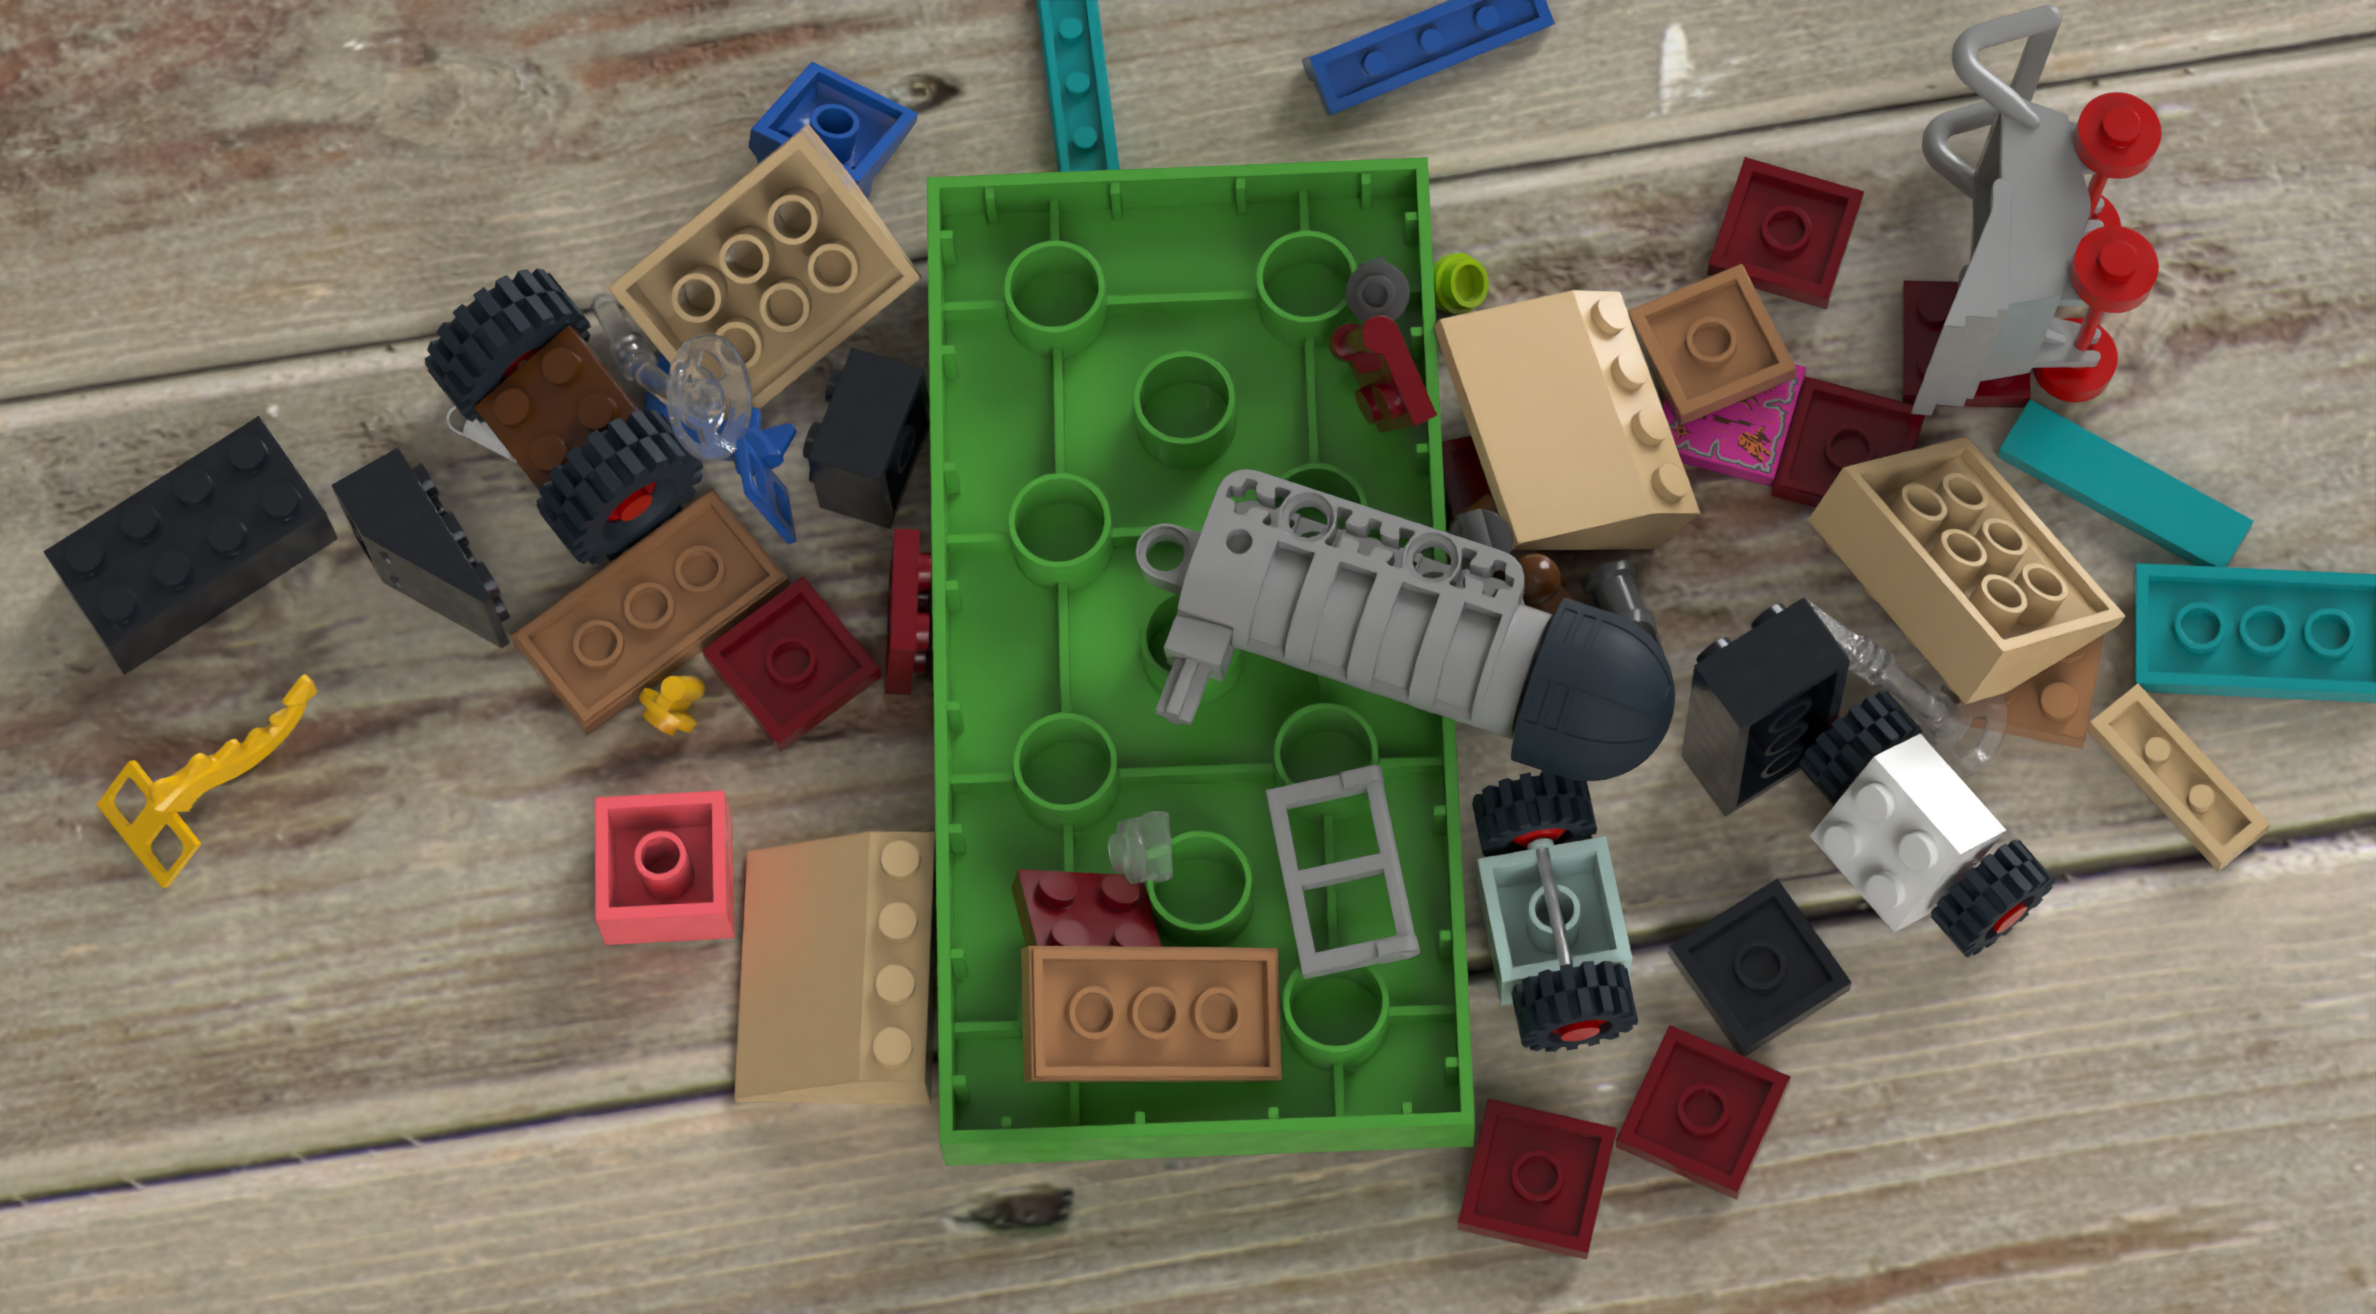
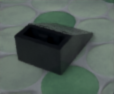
M397 447L331 485L355 538L383 583L500 648L510 644L502 622L509 619L510 615L499 596L501 592L483 561L478 563L468 546L470 542L452 511L446 512L437 496L439 492L421 462L410 467Z

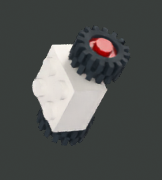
M1879 691L1875 696L1872 694L1866 697L1861 705L1857 703L1852 706L1846 716L1843 718L1838 717L1831 724L1833 727L1826 732H1822L1815 739L1817 743L1810 746L1804 753L1806 756L1800 760L1799 764L1801 766L1799 768L1833 805V808L1812 832L1810 837L1894 933L1931 913L1932 916L1930 917L1966 957H1970L1972 954L1980 953L1985 946L1988 948L1993 945L1999 936H2005L2010 932L2012 926L2018 921H2023L2029 915L2028 912L2032 908L2037 907L2043 901L2042 897L2053 888L2052 885L2055 883V879L2020 840H2012L2008 845L2005 843L1993 855L1990 853L1984 857L2006 829L1921 735V728L1888 691Z

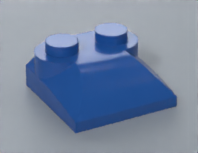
M811 62L752 127L748 147L756 156L757 163L759 164L801 128L809 124L848 171L868 199L874 177L917 122L918 113L819 64Z

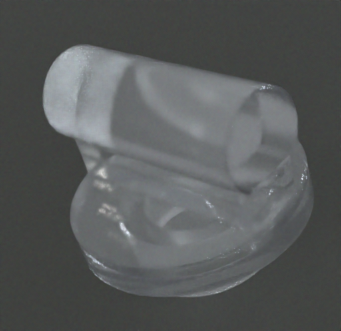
M1151 811L1145 813L1142 817L1121 819L1117 824L1116 834L1109 836L1108 851L1112 867L1116 873H1124L1130 884L1142 883L1144 881L1161 882L1174 877L1168 812Z

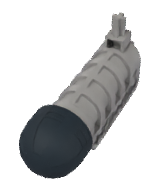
M1249 469L1234 471L1222 480L1217 488L1201 533L1174 524L1162 523L1147 529L1137 541L1135 554L1140 574L1153 586L1180 595L1178 613L1164 645L1167 664L1172 665L1155 709L1156 715L1167 718L1170 723L1176 725L1183 723L1191 726L1208 679L1212 678L1223 682L1235 648L1512 739V761L1571 780L1601 781L1618 777L1633 770L1655 752L1669 729L1674 713L1675 686L1669 663L1656 641L1644 629L1627 618L1568 598L1562 600L1555 615L1526 606L1523 600L1525 582L1522 566L1515 557L1504 551ZM1247 489L1256 490L1257 501L1248 500L1235 504V501L1231 499L1232 496L1243 497ZM1278 497L1285 498L1280 508L1277 507ZM1305 507L1317 508L1327 517V524L1303 518L1295 512ZM1343 517L1347 519L1345 522L1346 529H1338V518ZM1371 529L1380 531L1381 541L1367 537ZM1402 537L1410 539L1405 548L1400 547V538ZM1173 541L1180 545L1185 552L1181 564L1174 570L1167 572L1158 571L1151 567L1147 561L1150 549L1158 542ZM1430 547L1440 548L1451 558V566L1423 557L1419 552ZM1463 558L1472 560L1470 562V570H1462ZM1495 570H1501L1505 572V581L1491 576Z

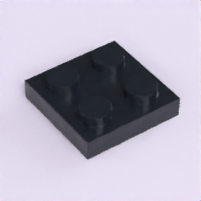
M1778 878L1671 944L1668 950V955L1737 1053L1744 1057L1850 991L1852 985L1851 980Z

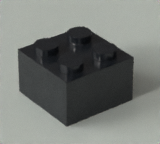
M852 347L844 368L836 366L830 375L825 393V401L829 403L822 423L816 421L812 423L805 439L803 457L808 459L810 466L809 481L814 483L820 508L891 529L930 428V401L924 369Z

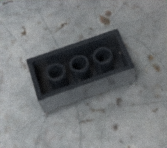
M257 416L43 552L58 578L125 675L333 543L338 537L325 509L260 416Z
M1805 597L1787 608L1783 603L1771 606L1752 622V630L1732 642L1728 637L1721 638L1706 647L1696 658L1697 664L1694 665L1681 757L1725 817L1800 771L1799 767L1801 765L1799 763L1806 756L1804 754L1806 750L1817 743L1815 739L1822 732H1826L1833 727L1831 724L1839 716L1850 658Z

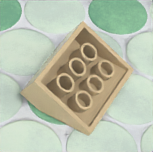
M806 124L621 275L608 289L708 410L714 407L719 408L723 412L727 423H731L748 408L756 407L760 409L920 280L922 276L848 171L812 127Z
M1572 290L1443 318L1433 325L1498 514L1510 527L1513 540L1512 550L1656 549L1701 514L1620 292Z
M1967 436L1843 467L1808 519V522L1825 540L1828 549L1844 562L1862 583L1866 593L1881 605L1903 631L1907 641L1923 654L1941 675L1945 685L1958 695L1965 705L2010 691L2117 627L2126 617Z
M868 831L747 851L735 1102L931 1105L937 962L935 832Z

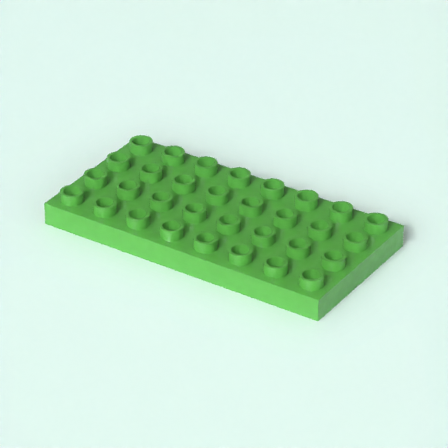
M1428 157L927 177L940 1147L945 1166L1474 1147L1475 1113L1455 720L1235 648L1223 682L1212 678L1208 679L1191 726L1183 723L1176 725L1168 722L1167 718L1156 715L1155 709L1172 665L1167 664L1164 645L1178 613L1180 595L1157 588L1148 583L1140 574L1135 554L1137 541L1142 533L1154 525L1162 523L1174 524L1201 533L1220 483L1230 473L1242 469L1256 470L1446 532L1437 336L1433 325L1436 323ZM1379 256H1383L1385 262L1401 270L1408 281L1410 289L1408 305L1404 310V316L1395 319L1394 322L1401 332L1437 413V416L1416 426L1382 433L1379 432L1376 423L1371 425L1366 421L1358 407L1355 391L1360 389L1349 363L1334 358L1328 345L1331 333L1338 326L1350 323L1362 324L1363 321L1359 320L1351 312L1347 304L1346 286L1352 273L1360 267V263ZM1247 489L1243 497L1232 496L1231 499L1235 501V504L1248 500L1257 501L1256 490ZM1277 498V507L1280 508L1285 498ZM1305 507L1295 512L1303 518L1327 524V517L1317 508ZM1338 518V529H1346V518ZM1371 529L1367 537L1381 541L1380 531ZM1400 538V547L1405 548L1410 539ZM1162 541L1150 549L1147 561L1154 569L1167 572L1174 570L1181 564L1185 552L1180 545L1173 541ZM1430 547L1419 552L1423 557L1448 565L1447 553L1440 548ZM1373 765L1381 766L1385 781L1384 789L1420 954L1409 959L1386 964L1378 963L1304 979L1266 790L1341 774L1340 772ZM1367 793L1287 810L1299 870L1380 853ZM1017 870L1142 875L1161 947L1278 948L1282 1080L1275 1082H1024L1021 948L1026 947L1011 888ZM1384 874L1303 891L1316 953L1397 935Z

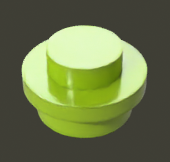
M1448 253L1435 263L1433 267L1435 304L1441 311L1449 315L1466 314L1474 310L1475 307L1485 300L1488 293L1489 280L1484 266L1479 261L1465 253Z

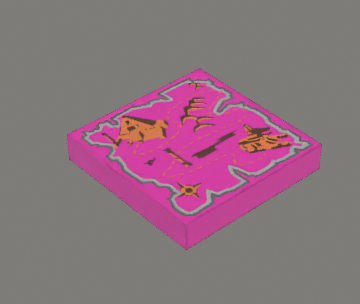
M1794 364L1796 367L1795 379L1681 426L1666 399L1663 411L1682 463L1773 487L1804 381L1806 367Z

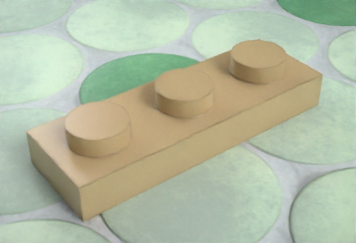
M2136 684L2090 721L2087 729L2090 735L2218 872L2267 833L2270 823L2139 684Z

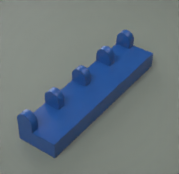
M1447 0L1339 45L1302 59V63L1309 80L1314 81L1326 114L1333 115L1554 25L1555 22L1546 0Z

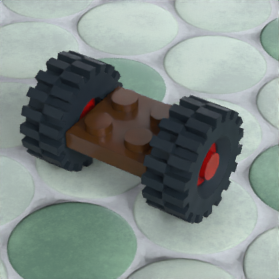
M536 268L531 274L528 269L518 271L513 280L508 275L496 280L495 287L487 291L483 287L473 294L475 300L467 307L461 304L452 312L455 316L452 322L442 323L436 331L440 339L430 341L427 348L430 354L425 358L427 371L467 420L473 422L477 418L480 423H487L538 488L539 494L542 496L537 500V508L540 515L578 562L585 564L589 561L593 565L600 564L605 556L609 561L617 558L622 554L623 549L632 547L661 526L667 518H672L683 510L680 506L683 501L692 499L696 493L693 486L701 483L703 477L700 471L703 469L702 462L662 413L659 414L656 410L649 409L644 415L587 344L590 338V333L587 329L591 327L589 321L550 272L547 274L544 269Z

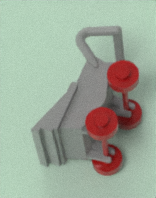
M2044 5L1973 25L1964 30L1954 43L1952 64L1957 76L1985 101L1950 110L1936 116L1925 128L1922 137V150L1927 162L1936 172L1966 196L1973 199L1970 264L1965 265L1960 271L1957 295L1942 328L1911 414L1932 415L1936 404L1963 407L1966 399L1974 398L1980 381L2030 373L2031 368L2039 385L2048 394L2059 400L2077 403L2099 396L2108 387L2118 363L2116 345L2110 334L2099 325L2104 312L2123 313L2140 306L2148 298L2157 279L2159 262L2153 246L2137 231L2121 226L2117 210L2102 195L2108 178H2130L2141 173L2151 164L2162 136L2159 118L2152 107L2144 100L2132 94L2122 92L2105 93L2092 99L2082 110L2077 123L2070 122L2068 116L2064 113L2031 102L2062 21L2061 11L2054 5ZM2028 37L2010 86L1984 67L1978 60V53L1982 49ZM1991 125L1975 170L1948 148L1947 140L1951 136ZM2093 174L2087 187L2084 175ZM2057 306H2089L2084 319H2059L2053 317Z

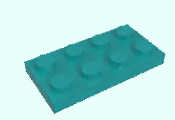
M2136 563L2133 571V687L2139 684L2146 692L2376 703V574Z

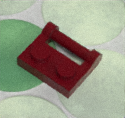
M1380 315L1366 319L1361 325L1350 323L1338 326L1333 330L1328 343L1330 352L1339 361L1349 363L1360 389L1355 391L1356 401L1362 415L1369 424L1373 425L1376 423L1379 432L1382 433L1413 427L1437 416L1401 332L1392 319Z

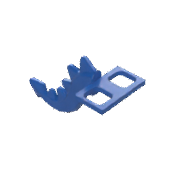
M662 353L658 354L641 376L648 385L645 393L644 414L649 409L656 410L659 414L662 413L700 461L734 462L737 473L741 475L746 497L787 544L797 542L788 489L771 470L783 463V455L796 435L795 427L790 423H785L761 430L762 415L761 411L756 407L748 408L731 423H727L723 412L716 407L708 410L698 425H696L698 409L694 405L689 404L673 413L672 411L682 401V396L678 392L667 391V388L680 379L679 373ZM754 476H755V479H756L757 487L755 486V483H754V480H753V477H754ZM776 497L779 501L781 515L777 507Z

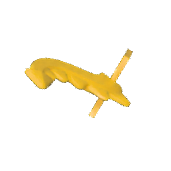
M307 674L300 676L282 699L286 707L271 714L269 717L271 723L265 728H253L243 743H239L237 739H231L215 754L209 756L203 753L195 754L185 767L170 777L162 778L155 782H152L136 760L129 761L96 804L161 888H167L171 885L202 844L177 812H189L193 804L203 793L250 770L286 739L300 720L308 700L318 692L310 676ZM129 778L135 782L146 798L145 807L132 824L126 820L115 805L116 794ZM166 824L183 844L182 854L169 871L163 867L151 849L153 840Z

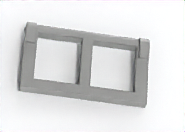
M1373 765L1340 772L1341 774L1266 790L1304 979L1378 963L1386 964L1409 959L1420 954L1384 789L1385 781L1381 766ZM1367 793L1380 853L1299 870L1287 810ZM1384 874L1397 935L1316 953L1303 891Z

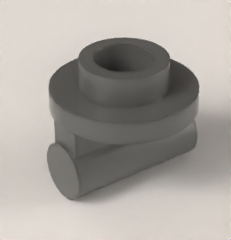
M1383 256L1360 263V267L1352 273L1346 286V301L1351 312L1363 322L1368 318L1380 315L1387 316L1393 321L1404 316V310L1409 302L1410 289L1402 271L1396 266L1385 262Z
M1481 508L1456 515L1457 520L1452 525L1449 534L1511 554L1513 544L1512 533L1509 525L1500 515L1489 510H1482ZM1463 558L1462 569L1470 570V562L1472 560Z

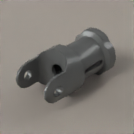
M1627 560L1614 561L1586 573L1581 583L1584 592L1592 594L1596 608L1617 614L1634 622L1644 629L1663 651L1653 614L1650 610L1644 609L1634 581L1638 577L1636 564Z

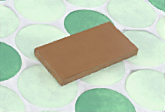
M711 488L520 627L510 637L527 662L586 735H589L638 699L644 688H653L702 652L712 642L789 587L790 584L783 571L714 488Z
M1026 946L1021 948L1024 1082H1275L1282 1080L1278 948Z

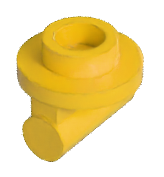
M669 676L661 684V693L644 688L638 697L646 707L642 716L651 725L670 736H674L678 729L691 733L696 727L697 722L686 710L693 701L699 700L705 692L704 682L697 676Z

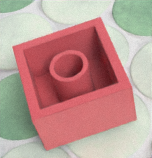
M724 790L595 797L596 923L605 945L735 938L733 816Z

